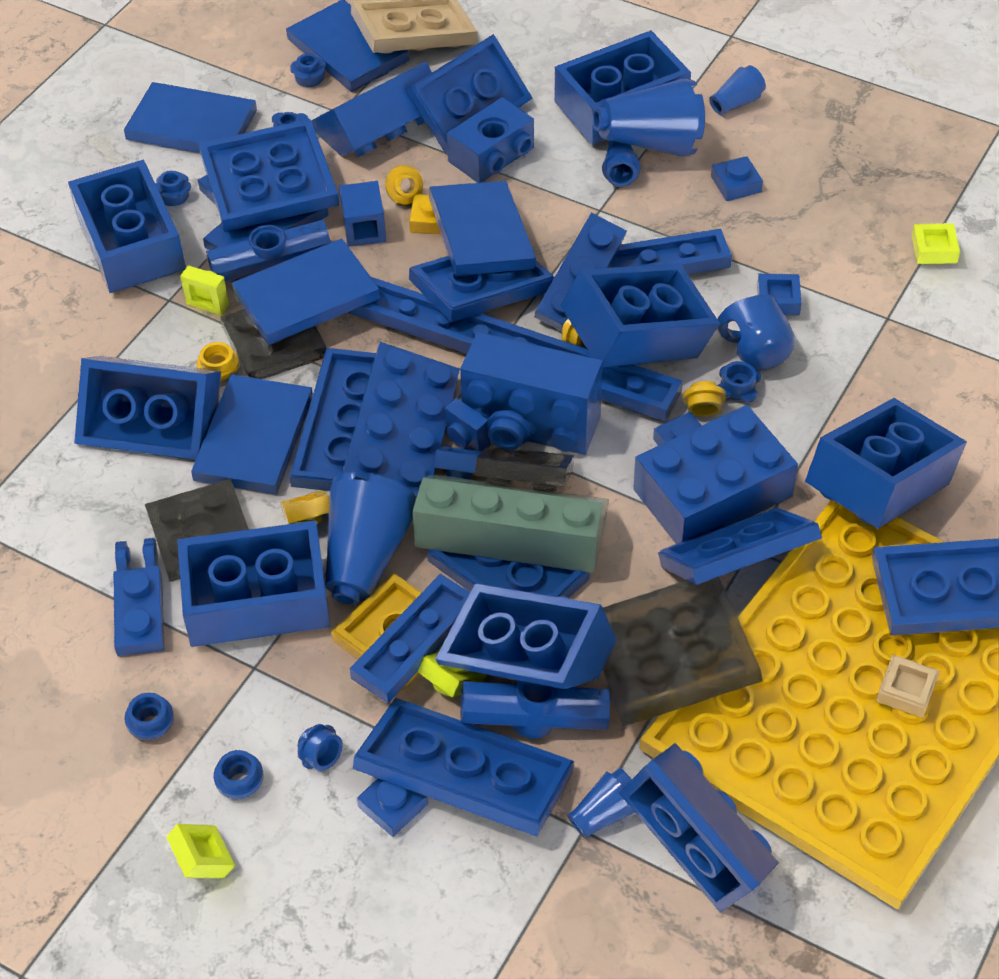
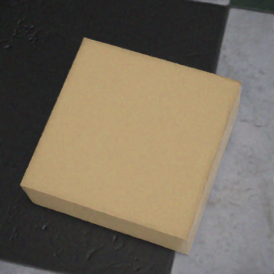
M892 655L876 702L924 718L940 671Z

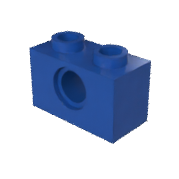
M500 98L447 132L448 162L477 183L485 181L534 148V118L505 98Z

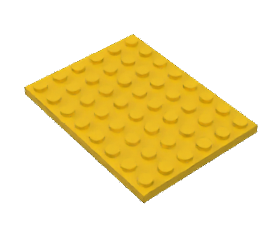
M831 500L814 521L819 525L822 538L792 549L642 736L639 749L655 758L676 743L682 751L691 753L699 761L705 778L716 790L727 794L739 812L899 910L999 759V628L890 636L872 561L874 547L941 543L944 541L899 517L877 529L873 525L862 522L856 514L836 501ZM892 655L940 671L924 718L876 702Z

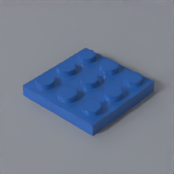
M311 119L198 143L224 232L340 205L336 186Z

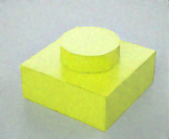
M954 223L914 224L911 236L917 264L958 263L960 248Z
M188 265L180 275L186 304L222 316L229 306L224 277L212 271H205Z
M439 652L424 656L418 669L419 674L433 683L432 685L436 691L451 697L461 695L462 682L483 683L486 677L484 673L438 665L435 658Z
M177 824L166 836L185 878H225L235 866L216 825Z

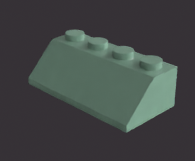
M431 475L422 478L413 508L415 547L594 573L609 499Z

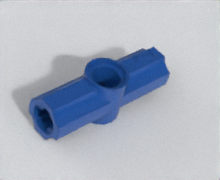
M323 220L287 230H282L273 225H264L254 229L249 236V240L206 251L210 270L217 275L223 276L226 282L255 274L327 245L331 241Z
M520 680L517 681V684L462 682L460 723L512 726L519 735L531 739L543 738L549 735L553 728L608 730L611 702L609 689L582 687L562 689Z

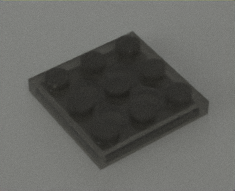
M719 577L698 585L685 580L603 607L617 640L602 671L622 727L763 681L759 664Z

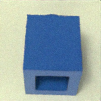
M378 181L339 185L342 217L348 247L387 242L384 211Z

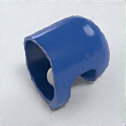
M755 295L738 300L726 307L718 316L720 325L717 329L720 336L729 342L738 343L736 354L740 361L749 363L755 370H769L777 367L788 359L794 349V332L776 298L770 295ZM731 321H735L740 331L729 329L728 324Z

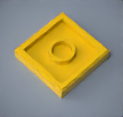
M393 573L370 597L364 600L331 631L332 641L359 659L422 592ZM417 672L400 691L402 692L419 673Z

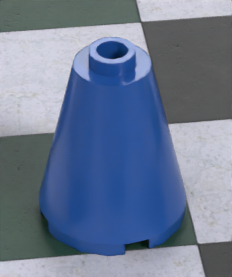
M684 78L601 100L598 107L593 111V127L603 139L681 157L691 156L698 150V148L692 149L695 139H702L704 134L705 107L702 94H695L692 86H697V83L694 80Z
M345 472L337 474L330 486L325 587L332 593L334 600L346 605H357L359 601H364L372 595L413 522V508L415 505L413 499L415 494L401 483L381 475L370 473L369 480L364 481L354 480L356 472Z

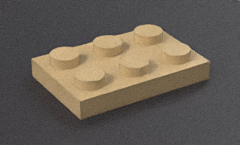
M457 0L352 1L351 15L373 53L388 54L393 51L411 49L423 51L435 47L458 48L461 45L476 44L477 30Z

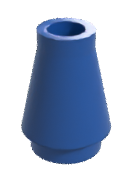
M754 66L739 67L720 89L709 97L710 105L718 115L722 116L730 110L759 99L761 93L766 89L765 80Z
M609 140L608 150L602 165V173L612 185L618 187L628 186L638 177L641 169L640 162L631 145Z
M618 768L612 774L606 771L579 805L567 815L571 824L584 839L635 813L619 794L632 780L623 769Z

